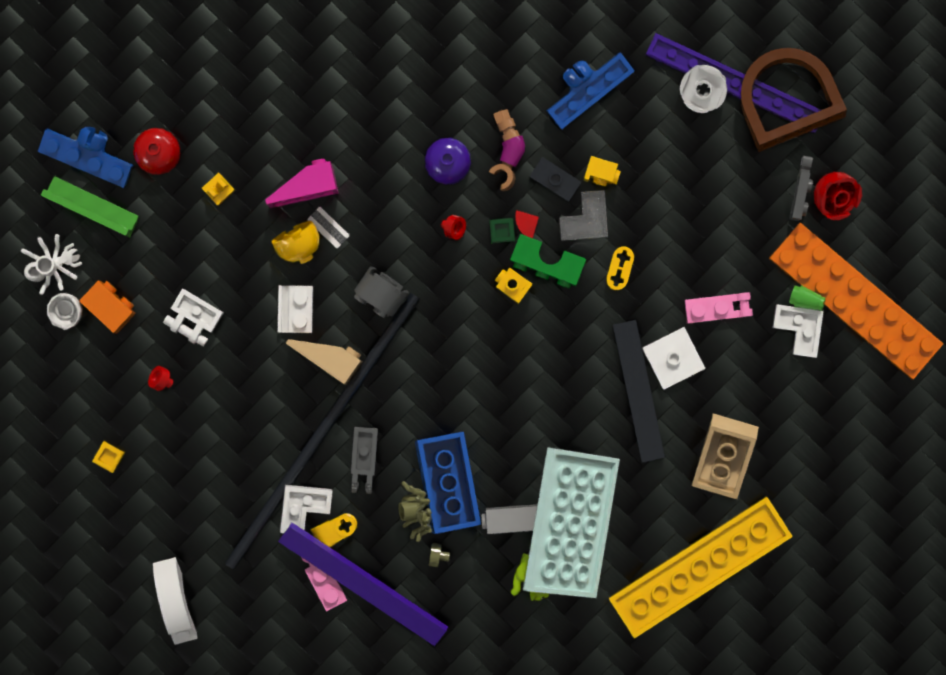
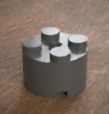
M370 266L354 289L356 292L354 298L363 304L368 303L374 306L373 311L383 318L389 317V315L394 316L409 292L407 290L401 291L402 285L383 272L380 275L374 273L376 268Z

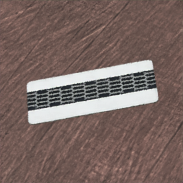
M321 207L308 218V221H312L317 230L336 248L349 237V234Z

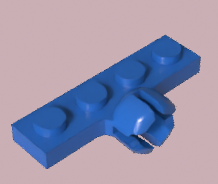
M621 53L615 55L596 71L592 70L585 61L575 63L573 67L580 77L572 68L565 71L563 79L569 85L570 91L546 110L560 129L567 126L634 72V69Z
M84 127L80 130L78 139L73 140L50 129L45 130L38 152L124 188L127 185L133 164L105 152L104 148L108 137L104 132L100 130L99 134H96V128Z

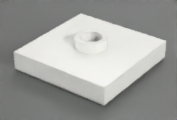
M685 327L642 348L663 390L705 369Z

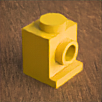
M591 156L583 181L588 182L589 178H593V183L601 186H606L607 183L617 184L621 171L616 170L618 164Z
M511 268L508 271L503 269L495 279L498 282L496 288L518 304L532 286L531 282ZM509 280H515L517 286L510 288L508 286Z

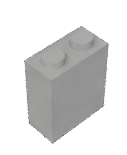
M538 504L486 508V513L481 514L482 529H487L488 534L533 531Z

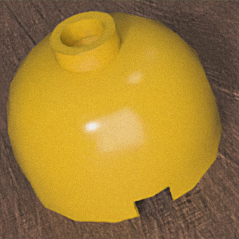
M312 221L293 226V230L287 233L284 231L272 240L275 251L282 259L289 262L300 261L303 264L313 258L312 254L319 246V233Z

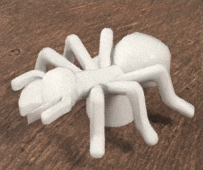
M58 234L55 235L53 258H51L49 250L41 237L37 240L44 250V256L39 257L25 249L21 250L23 254L36 260V262H31L25 267V277L33 282H40L46 277L45 283L40 289V295H43L49 286L53 274L58 282L59 290L62 291L64 289L57 269L74 280L78 278L75 274L63 268L62 264L71 265L72 267L82 265V262L72 263L80 258L79 254L73 255L78 251L77 249H70L74 246L73 243L66 246L62 255L57 257L60 249V236Z

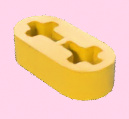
M619 247L613 253L606 277L607 285L612 290H621L628 282L634 261V254L628 247ZM626 251V256L630 257V260L624 262L623 268L618 267L620 259L617 258V254ZM617 270H621L620 278L623 279V283L614 286V281L610 280L611 276H616Z

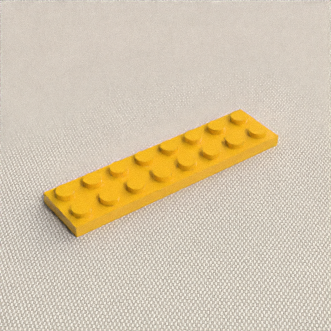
M765 497L609 597V600L632 636L636 638L793 536L768 497Z

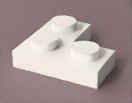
M776 305L772 328L796 331L792 355L817 358L823 311Z
M285 485L280 533H284L291 522L304 530L306 512L330 514L332 489Z

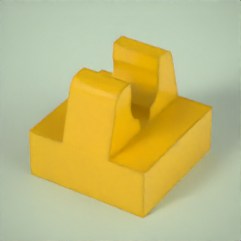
M217 173L202 187L218 206L235 191L220 173Z

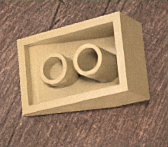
M290 339L286 342L290 347L346 385L363 362L359 359L361 354L349 346L345 350L342 347Z
M713 414L692 486L737 499L755 446L758 427Z

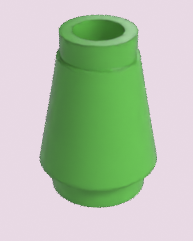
M802 285L800 287L794 286L789 303L798 308L822 311L826 297Z

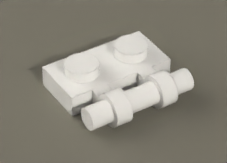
M182 289L171 307L172 310L179 314L176 319L167 315L163 323L171 327L170 330L174 333L179 332L188 337V341L191 343H198L204 347L208 338L201 335L202 330L206 329L212 333L224 312ZM185 318L197 324L194 330L183 324Z

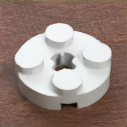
M694 66L684 75L680 84V94L685 105L698 113H706L720 107L727 94L725 76L712 66ZM705 83L708 85L707 88H710V92H705L704 95H701L699 93L700 89L697 90V86Z

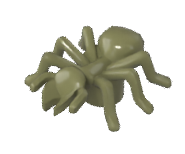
M403 481L402 485L406 491L413 494L403 496L402 502L399 503V515L402 521H406L403 524L404 528L416 522L421 524L419 528L412 531L410 536L411 539H414L417 534L416 542H420L421 536L432 532L430 526L432 511L430 508H427L425 511L423 510L430 503V499H424L426 496L425 491L414 488L412 485L409 486Z

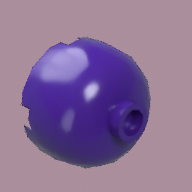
M441 138L432 143L427 149L425 168L429 176L436 182L449 185L456 184L469 173L471 166L470 153L467 147L459 140Z

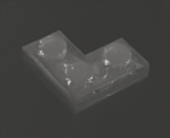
M605 190L581 192L582 215L559 217L561 241L608 238Z

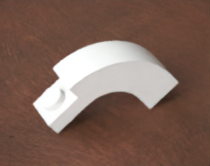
M176 557L153 563L158 601L168 634H171L174 644L197 639V631L187 607L182 573Z

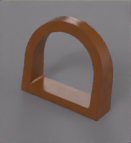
M781 48L765 53L749 67L742 82V112L758 152L846 117V106L830 71L821 60L809 52L795 48ZM780 63H793L808 69L819 81L829 107L766 132L752 100V89L757 78L769 67Z

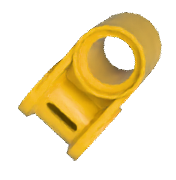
M342 514L331 521H326L311 529V532L316 539L331 547L353 534L357 528V520L351 514ZM343 519L345 522H351L349 531L346 528H341L340 525L343 523Z

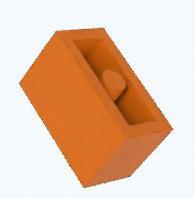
M98 280L79 302L108 329L117 334L136 314L132 310L134 305L125 297L120 299L115 294L117 289L108 281L103 283Z

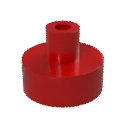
M451 215L447 220H443L441 227L444 229L445 236L455 240L460 239L466 230L465 219L460 216Z
M161 366L155 367L148 379L149 387L157 391H161L165 387L170 388L173 384V379L170 378V371Z

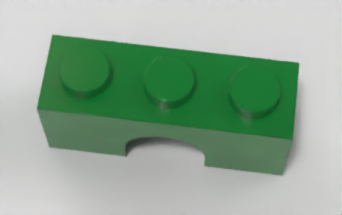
M520 234L510 262L514 263V268L526 272L527 268L536 271L535 276L545 280L552 277L558 280V285L569 289L571 285H577L586 261L585 258L564 251L558 263L553 265L546 264L539 256L542 242Z

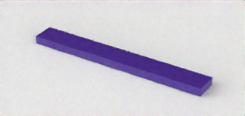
M655 33L646 56L685 74L697 65L712 66L725 76L727 93L741 99V87L745 74ZM756 80L753 86L752 100L754 106L790 123L821 111V109ZM815 129V130H813V131H810V132H812V133L815 134L816 131H817V129Z
M291 522L279 539V543L435 646L447 631V625L293 522Z

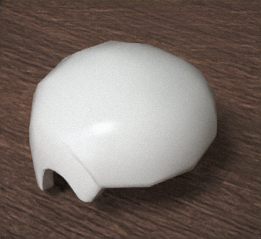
M67 293L57 294L51 298L47 305V316L52 325L63 330L76 326L82 318L83 308L81 302L73 295Z

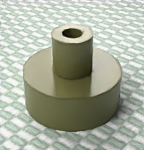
M432 543L429 566L438 567L439 560L449 562L450 552L441 551L442 544Z

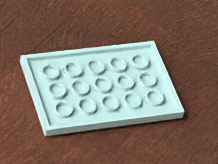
M547 448L523 590L590 598L597 597L620 459Z

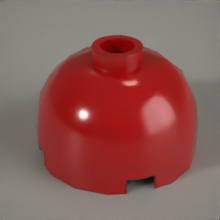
M151 128L145 130L137 137L134 143L133 155L135 161L142 170L150 174L160 175L168 173L176 167L180 159L179 142L171 132L165 129Z
M844 172L826 174L818 181L814 189V203L819 211L831 220H841L851 215L849 211L853 207L857 208L862 198L860 184Z

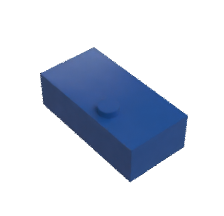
M464 432L416 440L415 446L423 489L426 492L425 499H430L427 508H430L432 511L430 522L432 533L437 534L481 525Z

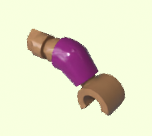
M506 109L493 114L499 131L504 134L502 135L504 142L502 143L503 151L500 158L502 164L495 165L489 171L493 175H497L500 171L507 173L508 178L505 183L501 184V191H508L515 184L516 178L512 167L517 166L525 152L523 136L519 135L518 130H514V127H516L514 119L510 117Z

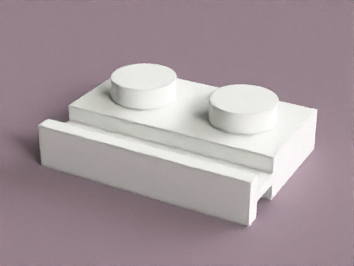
M279 286L278 333H312L313 286Z

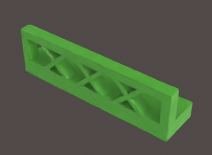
M55 176L48 190L44 189L41 196L127 237L131 236L140 216Z

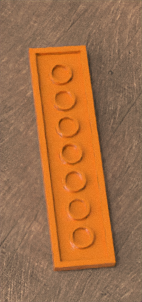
M799 223L769 258L798 284L826 297L824 306L909 378L914 379L943 345L938 338L802 223Z

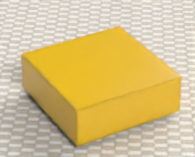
M103 441L92 462L114 473L125 452Z

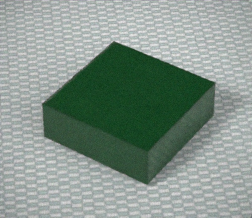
M513 218L490 220L492 244L515 242Z

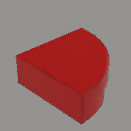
M516 210L515 220L518 229L523 235L533 238L539 217Z

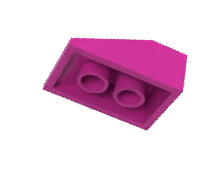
M325 159L312 161V165L306 166L265 199L266 204L270 208L338 194L333 165L330 161H325Z

